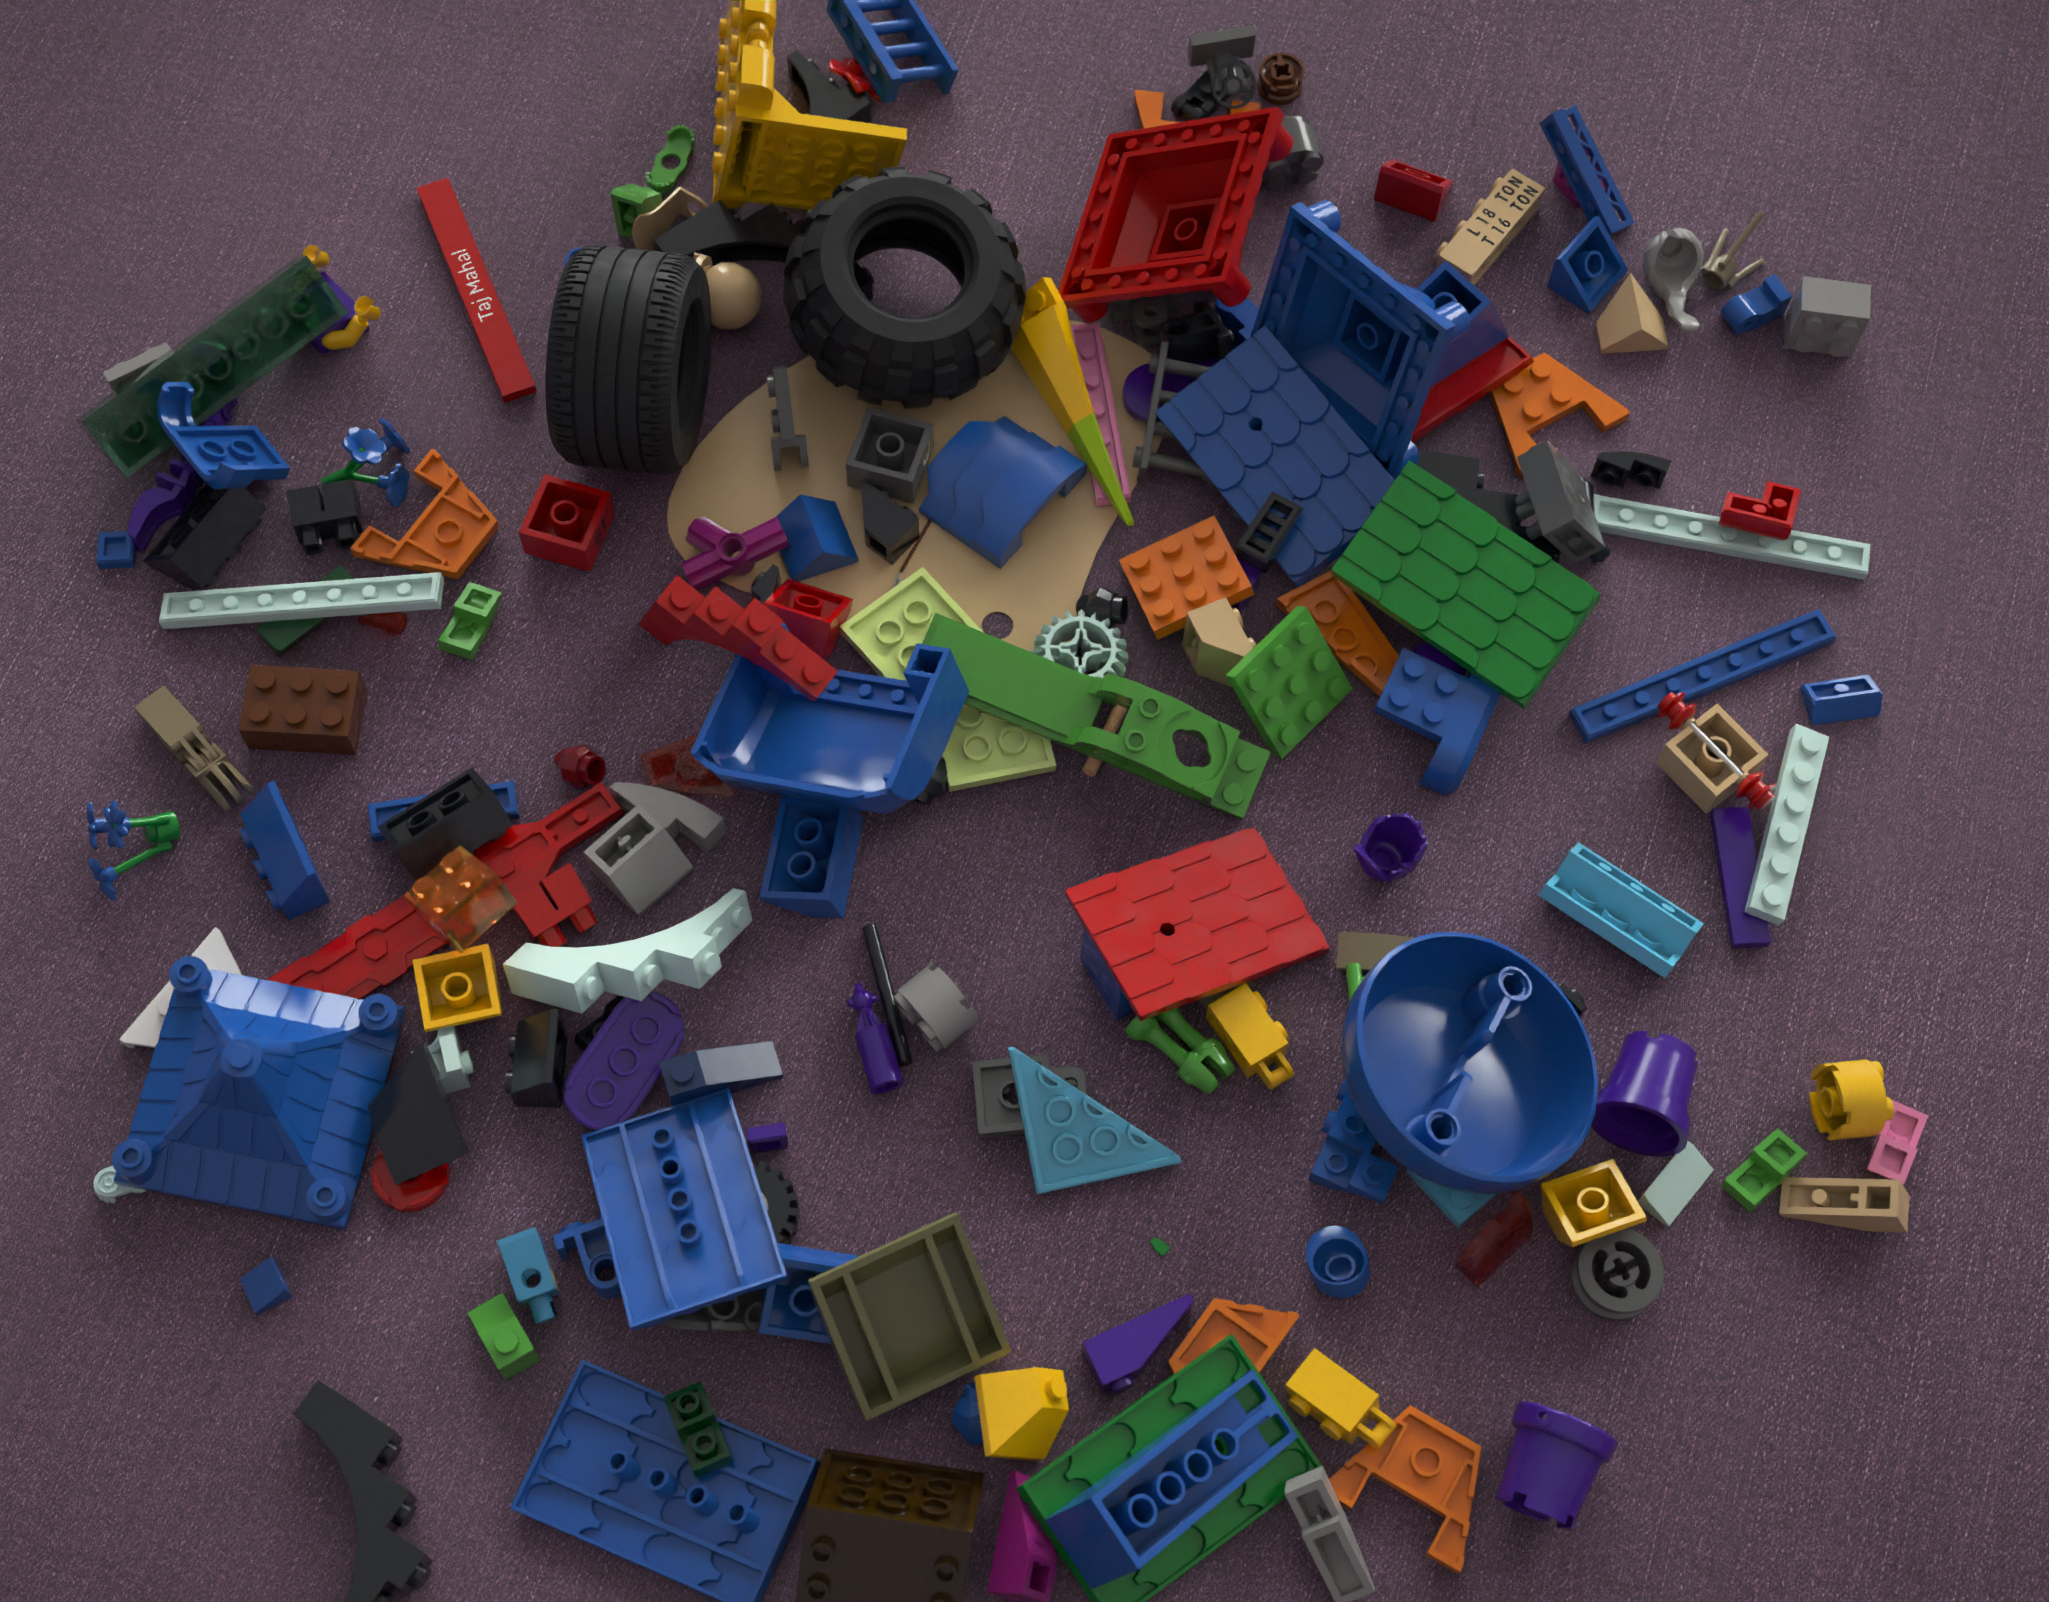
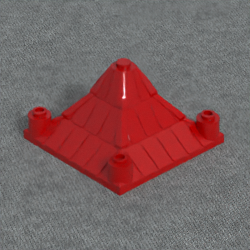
M1271 107L1108 134L1058 289L1066 308L1071 309L1083 322L1092 323L1103 318L1108 309L1109 302L1120 299L1129 300L1145 296L1154 297L1210 290L1226 307H1233L1244 302L1251 290V284L1241 272L1242 247L1248 229L1247 226L1255 206V199L1258 196L1262 183V175L1265 172L1267 162L1285 159L1289 155L1294 142L1292 136L1281 124L1284 114L1278 107Z

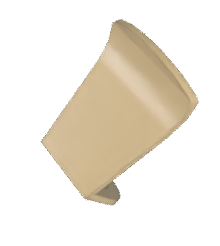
M679 186L656 209L637 216L632 228L635 247L640 250L652 248L654 246L653 239L665 233L679 214L688 218L695 215L690 209L688 202L696 203L702 210L707 208L708 205L697 195Z

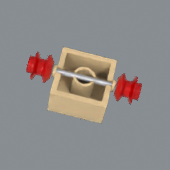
M1671 692L1665 696L1657 705V708L1660 710L1657 718L1667 717L1671 721L1668 727L1669 730L1682 728L1683 731L1664 745L1656 761L1657 765L1706 814L1736 790L1737 799L1745 796L1749 799V811L1755 807L1761 811L1768 806L1776 797L1773 793L1776 784L1766 786L1762 782L1765 773L1759 771L1769 754L1718 704L1695 720L1693 717L1696 711V704L1693 703L1687 706L1683 702L1684 692L1677 695Z

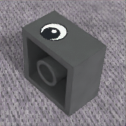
M867 407L846 462L847 486L861 489V484L866 480L875 488H883L891 498L914 503L934 448V424Z

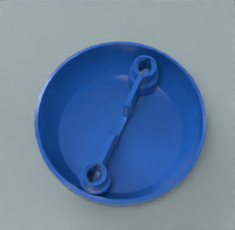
M1437 932L1418 936L1390 951L1369 970L1353 993L1347 1007L1342 1033V1062L1348 1091L1358 1114L1376 1141L1407 1169L1426 1180L1458 1191L1480 1194L1505 1193L1521 1189L1547 1177L1568 1161L1579 1149L1590 1130L1596 1111L1598 1075L1595 1056L1584 1025L1571 1002L1546 973L1529 959L1491 939L1459 932Z

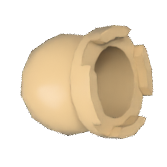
M694 253V260L704 269L708 280L711 302V325L719 329H739L752 322L761 308L762 298L759 280L749 269L736 263L721 262L713 266L711 257Z

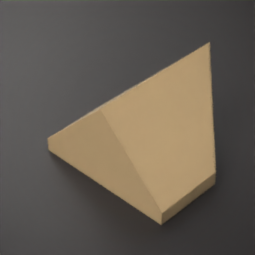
M1630 272L1596 321L1595 329L1600 354L1667 350L1668 348L1663 318Z

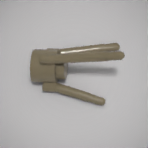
M1759 211L1748 224L1727 254L1719 257L1718 255L1729 233L1727 228L1722 230L1708 261L1701 268L1703 280L1711 288L1722 290L1726 286L1727 289L1731 290L1738 281L1764 264V259H1759L1736 274L1737 263L1733 259L1734 255L1763 218L1764 213L1762 211Z

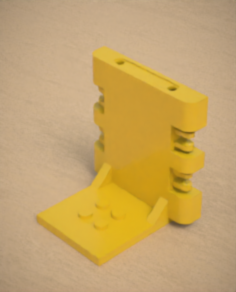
M730 0L726 19L720 18L718 38H721V43L718 46L717 52L719 71L717 72L715 90L721 92V98H716L714 110L716 125L714 128L713 145H718L719 150L714 152L712 160V172H714L712 204L721 200L727 208H740L747 202L767 205L773 203L775 206L812 210L821 199L825 202L831 199L833 191L846 180L859 174L861 178L865 176L867 179L878 177L882 168L898 167L907 141L906 128L801 114L774 88L775 56L773 54V35L776 27L777 0Z

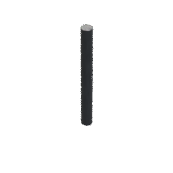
M869 924L864 926L862 930L899 1066H907L913 1063L898 1004L893 998L895 993L876 924Z

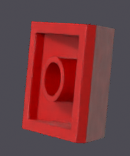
M1391 159L1381 166L1374 200L1435 222L1453 181Z

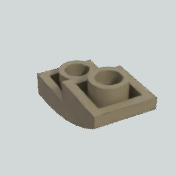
M1339 932L1336 969L1340 972H1346L1347 964L1359 963L1361 965V972H1369L1386 954L1402 943L1414 939V937L1378 933Z

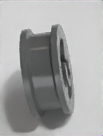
M1626 1228L1591 1240L1583 1245L1572 1262L1571 1284L1580 1303L1594 1315L1612 1321L1627 1320L1643 1312L1658 1296L1664 1281L1663 1262L1655 1246L1646 1237ZM1593 1259H1596L1599 1262V1268L1596 1271L1595 1279L1592 1272ZM1633 1260L1637 1264L1623 1278L1620 1275L1609 1279L1602 1288L1596 1283L1604 1279L1611 1270L1614 1273L1625 1269ZM1639 1270L1642 1277L1641 1289H1638L1635 1285Z

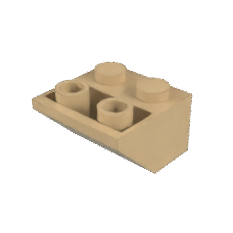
M1226 597L1187 612L1182 647L1197 675L1232 687L1225 675L1256 646L1253 638H1247L1242 629L1243 620L1237 608H1231Z

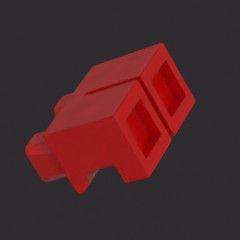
M570 862L507 902L512 912L526 928L531 939L537 938L540 944L544 946L560 947L568 942L557 924L567 918L570 919L579 934L597 924L594 913L589 906L592 900Z

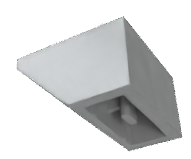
M640 804L635 806L584 851L589 870L638 917L644 914L693 870L692 864L666 829Z

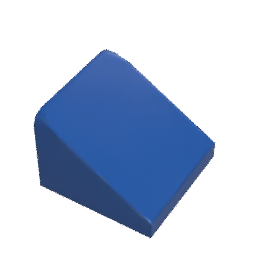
M273 1256L264 1260L240 1279L256 1315L293 1297L279 1264Z

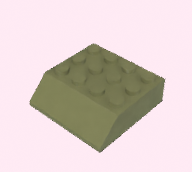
M957 1212L808 1280L814 1304L849 1390L866 1421L1012 1353Z

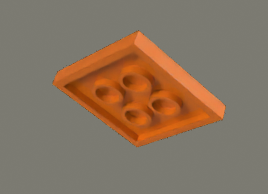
M1211 516L1119 559L1121 567L1157 640L1184 628L1186 614L1189 611L1225 597L1230 606L1255 595L1252 585L1215 516Z

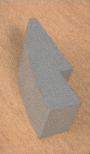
M615 782L610 787L613 798L626 812L629 813L635 806L640 804L666 829L673 840L680 833L707 854L726 834L724 818L688 797L662 788L636 783Z
M1323 1466L1287 1480L1285 1496L1302 1528V1538L1334 1601L1351 1602L1375 1592V1587L1356 1538Z

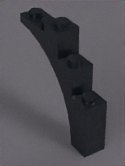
M719 200L653 239L655 251L685 254L693 259L694 253L711 257L713 266L721 262L766 260L786 263L789 246L798 234L799 225L804 218L793 224L785 211L780 212L771 203L741 221L734 209L731 208L729 210ZM855 262L853 269L857 284L870 301L873 299V276L865 266L860 267Z
M1418 449L1419 467L1455 489L1457 494L1493 516L1498 523L1551 556L1552 560L1559 564L1561 551L1543 535L1534 540L1528 538L1525 531L1527 526H1521V520L1516 514L1517 504L1515 499L1518 494L1482 489L1485 473L1479 472L1480 458Z
M317 1380L293 1414L301 1423L321 1438L335 1456L349 1485L356 1513L357 1554L353 1579L345 1602H392L393 1595H391V1592L394 1588L409 1596L413 1589H420L431 1573L429 1565L433 1560L426 1553L395 1533L398 1527L404 1528L410 1522L416 1511L414 1504L418 1499L409 1490L380 1471L384 1466H391L397 1459L401 1451L400 1443L403 1439L394 1429Z

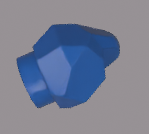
M975 1383L965 1385L964 1393L954 1406L952 1424L970 1445L983 1443Z

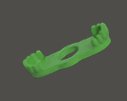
M676 125L675 128L672 127L667 131L668 141L655 157V166L651 173H645L648 186L658 193L665 194L671 191L679 176L687 169V160L695 144V135L688 126ZM672 156L680 160V165L675 169H666L662 166V161L667 157Z

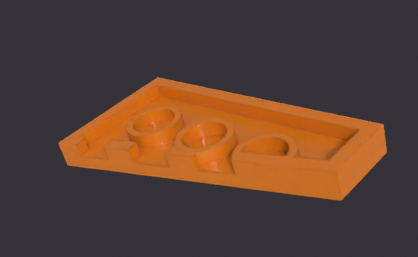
M1329 571L1277 598L1276 606L1286 615L1297 606L1307 607L1335 658L1380 697L1399 655L1352 589L1333 577L1332 572Z

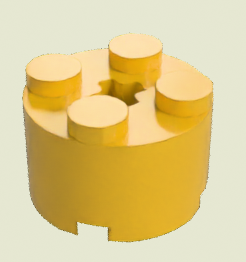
M1864 1059L1819 1064L1814 1068L1810 1081L1817 1080L1816 1091L1809 1092L1810 1108L1817 1129L1820 1133L1827 1132L1829 1134L1826 1139L1833 1141L1876 1136L1883 1130L1885 1122L1893 1119L1894 1106L1892 1100L1886 1097L1883 1083L1884 1071L1880 1062H1870Z

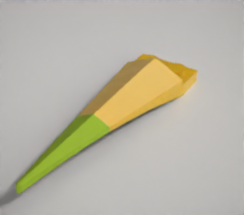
M1042 277L1026 292L1022 321L1011 349L1125 525L1134 526L1133 517L1118 482L1094 414L1078 359L1066 305L1052 279Z

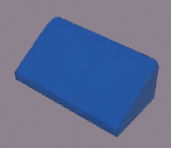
M1869 675L1800 685L1808 717L1813 725L1873 717L1881 713L1883 693Z

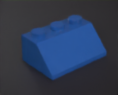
M274 781L267 783L240 814L246 827L239 831L248 850L255 848L259 858L254 859L253 863L261 880L268 878L272 885V888L266 892L275 911L283 909L288 920H291L329 903L330 899Z
M781 797L759 898L764 902L807 917L844 918L864 819L860 812L852 808L791 797Z
M777 1243L788 1279L763 1289L758 1332L831 1344L814 1304L808 1280L859 1256Z

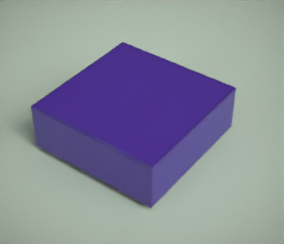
M785 1122L746 1128L750 1152H753V1154L789 1147Z

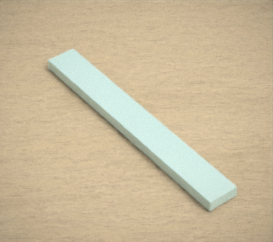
M1594 494L1595 517L1599 530L1602 533L1865 580L1868 575L1871 544L1791 530L1787 540L1781 541L1719 526L1720 517Z
M441 572L164 593L159 623L163 629L441 609L444 578Z

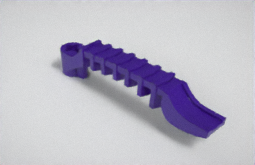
M203 337L199 338L194 345L188 368L189 374L206 378L204 386L208 397L202 396L200 400L202 412L197 411L195 425L226 426V423H230L232 419V407H236L238 403L232 387L227 385L237 363V348ZM182 453L181 457L185 462L172 459L170 462V472L175 477L158 472L156 475L158 487L144 491L134 506L129 522L128 535L136 550L142 553L145 552L154 533L164 522L182 515L188 503L195 499L194 493L198 486L201 487L204 483Z

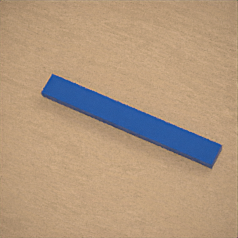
M1817 609L1574 707L1570 710L1569 716L1585 744L1657 715L1660 711L1657 705L1671 692H1674L1676 695L1684 692L1683 702L1687 703L1834 643L1837 637L1820 609Z

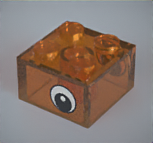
M461 846L447 854L441 863L426 876L418 879L413 887L403 895L425 925L460 953L518 903L497 873Z

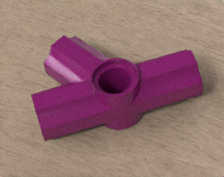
M705 516L693 520L688 527V533L685 537L688 544L702 553L681 564L691 586L698 591L731 574L734 576L748 574L756 562L789 547L790 543L777 517L739 534L729 532ZM741 551L736 557H731L735 552Z

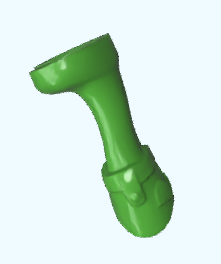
M1179 1007L1142 1021L1136 1016L1125 1029V1033L1131 1039L1137 1041L1145 1040L1164 1052L1180 1068L1177 1074L1186 1084L1194 1085L1208 1095L1219 1084L1214 1075L1201 1063L1202 1061L1222 1079H1227L1236 1070L1226 1054V1048L1217 1039L1211 1038L1208 1040L1192 1027L1181 1014ZM1157 1020L1175 1032L1192 1051L1187 1052L1171 1039L1158 1025Z

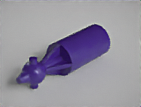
M856 983L852 998L847 1000V1006L853 1007L856 1011L860 1012L855 1039L872 1094L892 1092L900 1088L904 1081L888 1027L871 1010L873 1003L878 1002L877 995H872L860 983Z

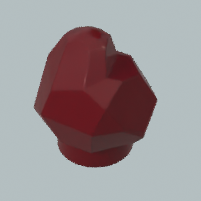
M587 745L565 748L559 751L554 758V763L560 770L562 779L568 781L574 787L584 788L589 785H596L602 781L606 773L604 759L597 756Z

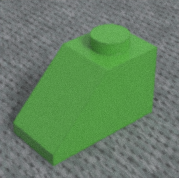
M631 183L614 188L610 195L618 234L633 239L632 228L635 219L640 214L649 213L656 209L663 202L661 193L656 192L650 187H640Z
M503 1293L468 1312L473 1325L505 1381L541 1361Z

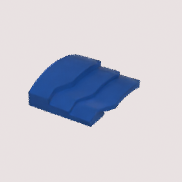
M1006 416L995 422L969 421L952 437L928 465L929 493L919 507V513L1001 569L1022 546L1023 530L1057 493L1065 498L1086 475L1087 464L1060 445L1054 447L1034 432L1029 433Z

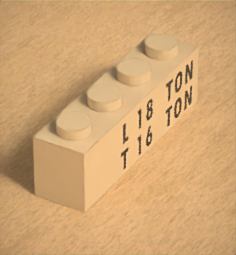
M1513 168L1504 178L1498 177L1489 192L1490 195L1486 200L1481 198L1476 203L1470 219L1467 222L1462 220L1453 233V239L1449 243L1443 242L1438 248L1434 257L1437 260L1435 270L1447 261L1475 286L1538 211L1545 188Z

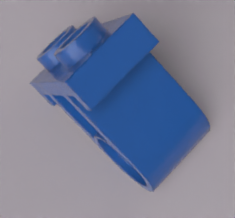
M601 1214L596 1221L584 1225L582 1222L572 1223L564 1226L560 1230L561 1233L553 1235L562 1261L569 1258L568 1250L578 1248L586 1276L597 1295L607 1299L616 1298L621 1295L617 1275L614 1279L607 1282L598 1279L599 1273L603 1269L608 1267L615 1268Z

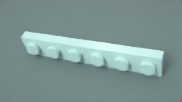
M1795 724L1789 732L1774 792L1776 797L1771 804L1744 911L1778 926L1785 920L1829 736L1799 724Z

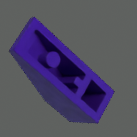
M1190 1293L1083 1342L1081 1352L1101 1394L1112 1390L1115 1395L1134 1386L1133 1380L1139 1377L1191 1311L1194 1300Z

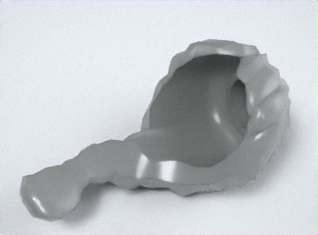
M1683 228L1668 229L1650 240L1643 254L1644 262L1642 268L1647 277L1648 285L1654 289L1659 298L1665 301V309L1668 316L1674 322H1677L1682 333L1689 335L1694 333L1700 324L1695 317L1684 312V306L1686 304V295L1692 289L1695 278L1702 268L1704 251L1700 240L1690 230Z

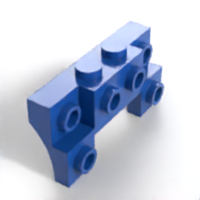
M1344 1078L1336 1096V1099L1341 1100L1342 1103L1338 1112L1335 1113L1330 1110L1321 1131L1326 1133L1327 1137L1311 1171L1309 1180L1328 1189L1350 1192L1383 1205L1399 1166L1371 1154L1376 1139L1358 1114L1348 1091L1346 1079Z

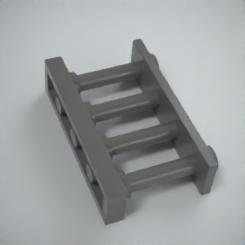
M1162 341L1159 353L1152 352L1148 373L1154 374L1143 444L1142 447L1136 446L1132 467L1138 468L1136 480L1143 482L1148 467L1200 476V480L1206 481L1204 493L1218 496V490L1194 461L1150 453L1153 435L1175 439L1162 422L1156 421L1155 411L1158 409V403H1169L1178 394L1161 390L1164 372L1198 378L1211 368L1167 359L1169 342Z

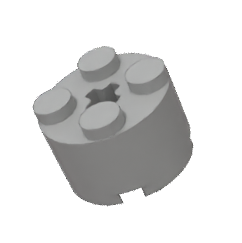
M933 962L896 991L897 994L893 996L896 1003L900 1006L898 1009L912 1026L917 1023L916 1025L923 1033L922 1037L936 1053L940 1049L945 1050L980 1021L973 1007L967 1010L963 1005L965 1004V997L939 967H935Z

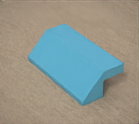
M1579 842L1569 851L1555 875L1544 885L1538 895L1663 978L1668 976L1704 924Z

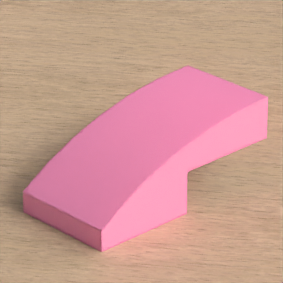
M1892 1100L1894 1106L1893 1119L1886 1121L1881 1133L1876 1135L1866 1170L1887 1179L1900 1180L1904 1185L1918 1151L1916 1146L1929 1115Z

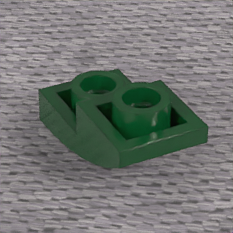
M701 1381L663 1397L695 1478L733 1462Z

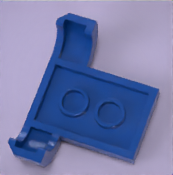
M188 382L164 383L157 403L160 424L171 441L209 487L213 489H241L250 485L253 480L268 481L287 478L290 467L256 425L196 426L191 414V401L194 395L193 387Z
M1403 648L1373 712L1439 743L1419 784L1441 795H1447L1455 792L1460 785L1501 694L1470 672L1465 677Z

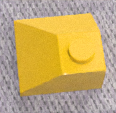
M1034 1367L974 1376L985 1457L1038 1462L1045 1460L1069 1411L1067 1386L1063 1370Z

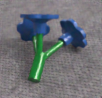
M384 418L379 419V422L384 429L385 435L379 440L377 433L372 429L350 428L342 445L350 453L352 459L345 468L322 478L321 483L328 484L353 479L355 481L375 484L379 489L387 490V500L391 501L393 507H399L401 501L407 496V484L410 477L409 470L405 469L403 463H397L389 476L380 475L379 478L358 474L357 470L366 463L370 465L379 464L382 455L393 446L409 454L411 450L406 445L405 440Z

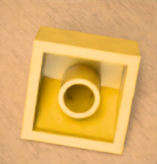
M488 944L412 960L425 1032L502 1016L501 991L495 959Z
M1614 1159L1541 1183L1543 1213L1558 1241L1571 1247L1646 1222L1643 1210Z

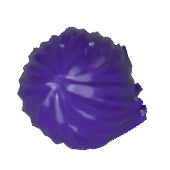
M1396 812L1392 813L1391 816L1381 815L1379 818H1375L1366 829V832L1361 834L1360 844H1355L1353 851L1357 855L1362 870L1370 878L1381 882H1392L1412 873L1422 860L1428 842H1426L1427 837L1424 835L1425 830L1421 827L1422 822L1419 820L1415 821L1413 816L1407 813L1397 815Z

